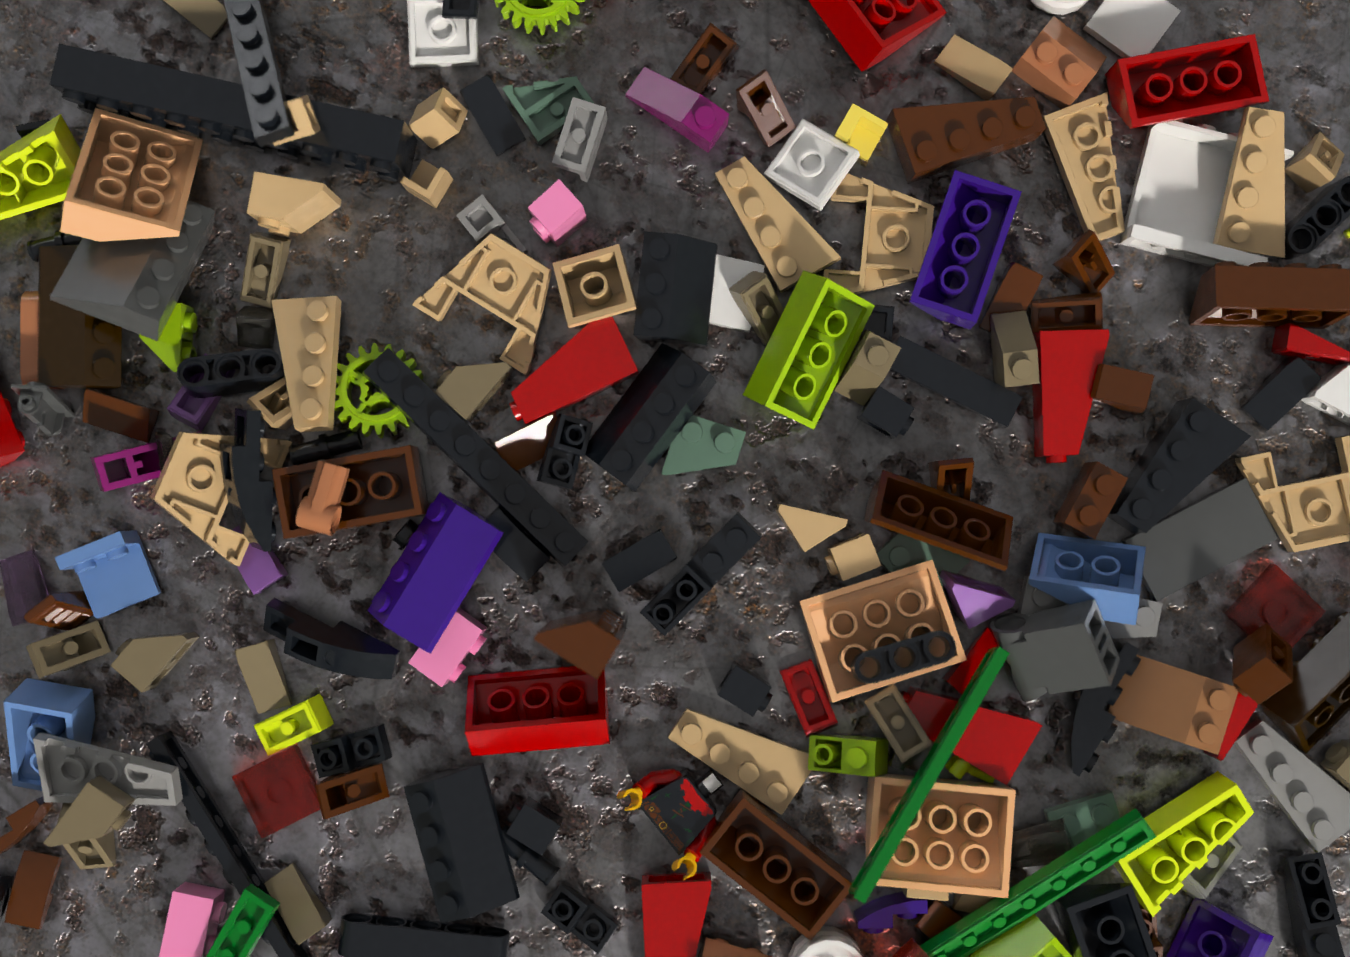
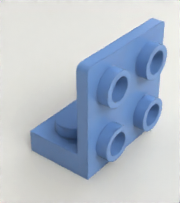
M137 530L118 531L55 557L59 570L74 569L75 573L78 574L96 619L103 618L161 593Z

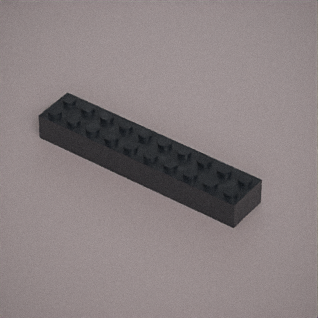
M60 43L49 84L63 93V99L78 104L77 108L90 114H93L95 108L132 119H141L146 123L166 128V125L177 127L178 132L193 137H198L199 133L211 135L212 140L223 144L231 145L232 140L243 142L246 148L259 152H265V148L278 150L277 154L290 159H298L299 155L310 157L311 162L321 166L331 167L333 162L344 165L345 170L357 174H364L365 170L377 172L378 177L394 182L398 181V177L402 178L404 176L409 179L418 142L403 120L310 100L321 128L320 131L274 146L271 143L260 147L254 139L242 84ZM285 94L286 100L297 98L296 96Z

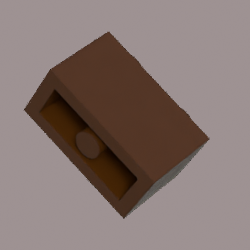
M1098 461L1084 463L1053 523L1080 538L1096 539L1128 478Z
M1267 623L1234 646L1232 682L1237 691L1245 697H1251L1259 705L1293 682L1292 646Z

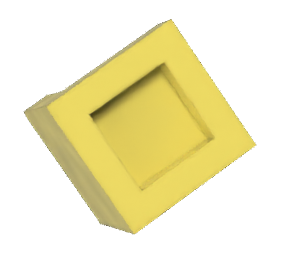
M852 104L834 137L857 149L860 154L859 158L868 161L888 123L861 107Z

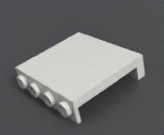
M1182 119L1150 125L1147 130L1124 222L1125 231L1121 234L1119 244L1213 267L1214 264L1223 261L1236 262L1237 266H1249L1253 263L1267 262L1268 257L1213 244L1238 133L1226 134L1216 131L1214 126L1207 124L1194 126L1183 123ZM1285 149V160L1294 155L1293 150Z

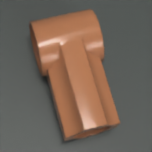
M318 460L308 496H305L299 505L296 515V526L328 536L334 535L342 515L340 502L350 469Z

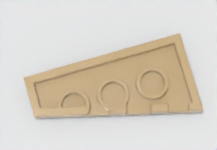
M1107 92L1042 117L1046 127L1044 132L1083 232L1085 233L1089 229L1094 231L1099 241L1114 237L1125 231L1120 188L1116 184L1115 170L1117 169L1116 156L1112 152L1111 136L1113 133L1111 121H1108L1107 105L1109 102Z
M1250 106L1244 108L1213 244L1253 254L1285 258L1284 112Z
M745 156L715 173L720 186L780 293L796 285L803 270L816 274L841 260L840 255Z
M337 296L271 300L294 428L299 432L333 431L342 301Z
M690 708L685 709L668 734V739L780 815L784 813L812 771L808 770L809 752L796 749L780 741H774L753 731L728 724V722Z

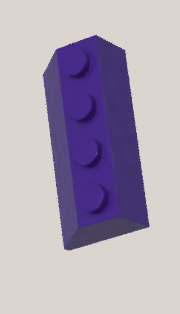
M955 170L909 302L939 320L970 330L978 321L1022 191Z
M439 492L434 502L428 507L427 513L419 527L411 535L408 545L400 558L392 566L390 574L380 591L375 594L372 604L367 611L386 628L424 651L431 653L504 532L470 507Z
M1194 898L1166 957H1264L1274 936L1204 899Z

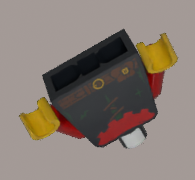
M674 768L654 770L636 782L632 788L619 791L617 799L624 798L627 795L631 798L630 805L624 811L636 810L640 807L676 853L680 855L684 852L683 857L672 863V870H677L681 863H684L687 867V873L683 880L692 877L696 873V862L702 857L700 849L717 823L715 816L717 813L716 806L709 797L724 786L714 771L710 769L696 781L686 769L680 772Z

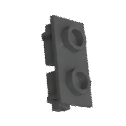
M28 382L26 385L11 384L10 388L19 395L18 410L33 423H37V426L45 435L55 436L60 434L64 418L75 417V413L46 384L40 382Z

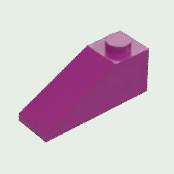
M646 67L642 69L625 94L627 98L707 153L711 151L728 126L729 113L703 95Z
M176 437L90 457L100 491L106 492L158 478Z

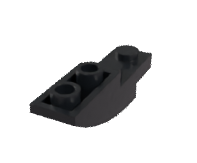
M235 408L234 443H220L221 469L227 499L242 533L251 546L264 552L271 551V544L276 538V526L272 521V507L276 506L277 497L273 481L259 478V473L264 469V456L260 452V438L265 433V421L261 417L260 410Z
M737 512L676 573L640 613L665 636L763 535Z
M276 598L266 605L263 630L285 641V654L315 667L340 674L371 679H392L395 676L400 651L343 621H340L332 628Z
M1128 642L1123 644L1118 653L1120 662L1111 686L1083 689L1079 696L1071 733L1073 773L1077 776H1080L1083 770L1090 773L1100 756L1095 753V750L1101 740L1108 743L1118 727L1112 723L1115 715L1105 710L1104 707L1107 703L1111 706L1115 704L1123 690L1122 687L1118 686L1124 674L1131 677L1141 661V658L1136 656L1140 649Z
M1322 852L1285 858L1287 904L1298 957H1345L1336 925L1341 924Z

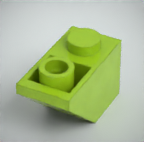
M176 303L158 341L139 334L140 339L175 373H177V368L183 360L197 357L196 349L193 347V333L197 331L198 327L194 308L183 303Z
M811 734L809 735L808 770L869 777L887 774L889 742L886 738Z

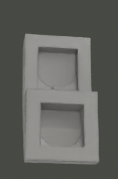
M483 194L456 215L478 244L492 233L525 254L529 253Z

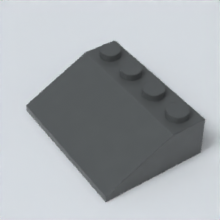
M188 200L178 237L100 242L82 238L51 293L50 300L158 341L212 234L215 210Z

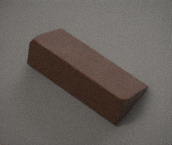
M85 389L82 422L149 443L159 414L158 410L103 392Z
M553 412L493 442L498 454L516 472L543 459L550 435L558 418L557 414Z

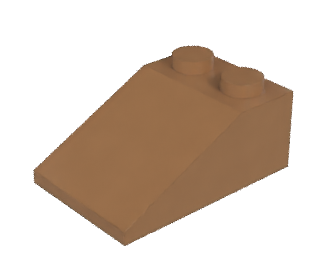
M1136 654L1137 657L1141 658L1139 665L1131 677L1124 674L1118 684L1123 690L1113 706L1108 704L1106 710L1115 715V720L1218 755L1238 695L1237 689L1232 685Z

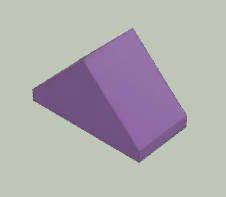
M944 570L940 574L941 581L956 615L969 629L1013 607L1016 601L1000 586Z

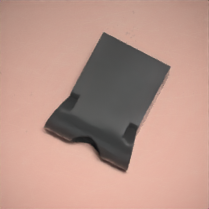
M1095 599L1034 612L1030 616L1021 613L1004 614L990 622V629L997 645L1009 652L1006 661L1011 666L1012 679L1024 702L1035 700L1046 692L1055 694L1111 686L1120 658Z

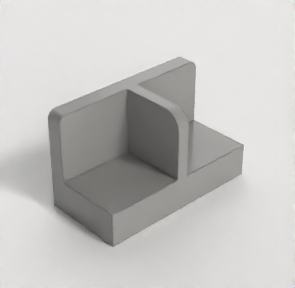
M572 97L552 160L554 167L577 173L582 181L588 182L608 120L606 107Z

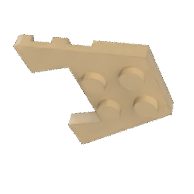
M847 173L831 196V201L866 203L860 271L824 269L823 277L832 280L856 295L917 280L932 236L934 206L896 190L891 191L876 185L873 181L863 177L859 178Z
M491 233L461 259L459 264L448 274L436 281L431 289L423 296L418 297L414 301L413 306L435 320L442 321L458 292L517 328L499 359L521 373L528 375L531 370L552 270Z
M178 432L150 498L228 562L240 567L249 546V541L244 534L219 525L228 504L221 469L220 443H234V436ZM260 438V452L264 456V465L273 469L282 468L292 442L284 439Z
M1350 435L1335 438L1342 472L1315 479L1278 486L1271 452L1235 458L1236 465L1243 477L1249 482L1263 511L1288 552H1299L1350 541Z

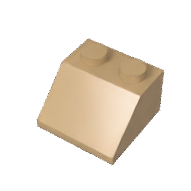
M254 171L247 214L258 221L257 225L268 228L269 233L289 237L290 232L302 234L338 209L341 206L342 200L324 183Z
M619 244L552 263L569 328L637 309L627 264Z

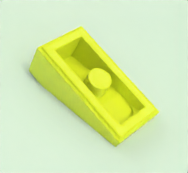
M318 694L253 726L269 756L327 729L334 724V721L322 696Z

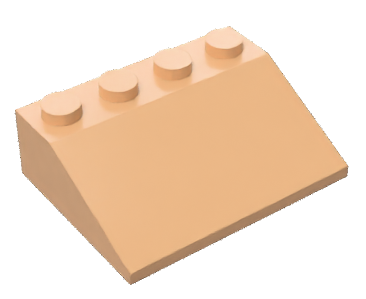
M95 108L64 199L60 232L98 242L178 237L203 139Z
M933 559L799 601L829 702L833 703L967 660ZM945 631L953 637L956 643L955 654L949 661L881 682L865 684L855 679L851 672L852 660L856 655L925 633ZM937 637L930 640L928 645L930 653L935 657H941L945 652L944 642ZM904 647L898 648L894 653L896 664L902 668L910 664L912 658L909 650ZM870 657L862 659L859 665L860 672L864 677L871 678L877 673V663Z
M891 773L877 777L868 776L866 859L914 776ZM937 778L876 886L1008 898L1016 790L1005 784Z

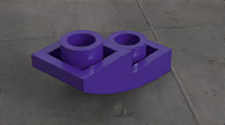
M903 892L885 895L853 911V919L857 928L863 929L866 933H882L884 929L893 928V914H897L899 918L904 919L917 918L918 914H928V900L906 898Z

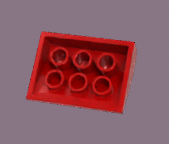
M808 0L861 72L883 61L947 13L938 0Z

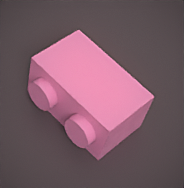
M560 179L527 207L532 216L529 222L534 227L535 233L546 244L551 240L557 248L587 222L583 205Z
M459 607L433 651L428 653L418 648L408 663L440 687L447 684L449 680L455 683L466 669L462 662L469 652L475 655L485 643L487 638L482 636L487 627Z
M185 881L173 890L159 957L207 956L218 937L216 936L218 923L220 924L223 921L226 913L227 903L223 902L225 889Z

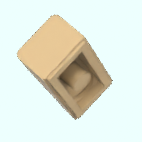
M955 34L934 61L937 66L985 101L993 97L1013 70L1012 67Z

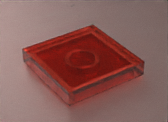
M1270 564L1230 606L1225 614L1248 636L1267 623L1293 647L1326 611L1276 564Z
M297 744L232 776L261 838L320 810L315 789L316 782Z

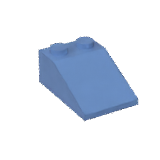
M1038 533L1029 576V585L1067 604L1095 599L1104 621L1136 625L1146 547Z
M26 678L3 701L13 786L42 791L33 738L40 732L91 745L95 722L93 689Z

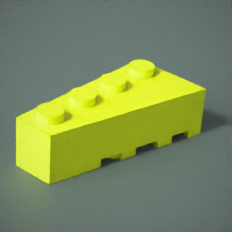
M61 114L0 151V220L64 201L81 149Z
M1217 771L1145 817L1144 820L1156 837L1114 863V866L1124 882L1132 884L1138 903L1154 917L1162 909L1159 905L1169 894L1175 895L1184 886L1181 882L1196 867L1200 869L1208 861V854L1218 844L1223 846L1254 814V811L1239 786Z

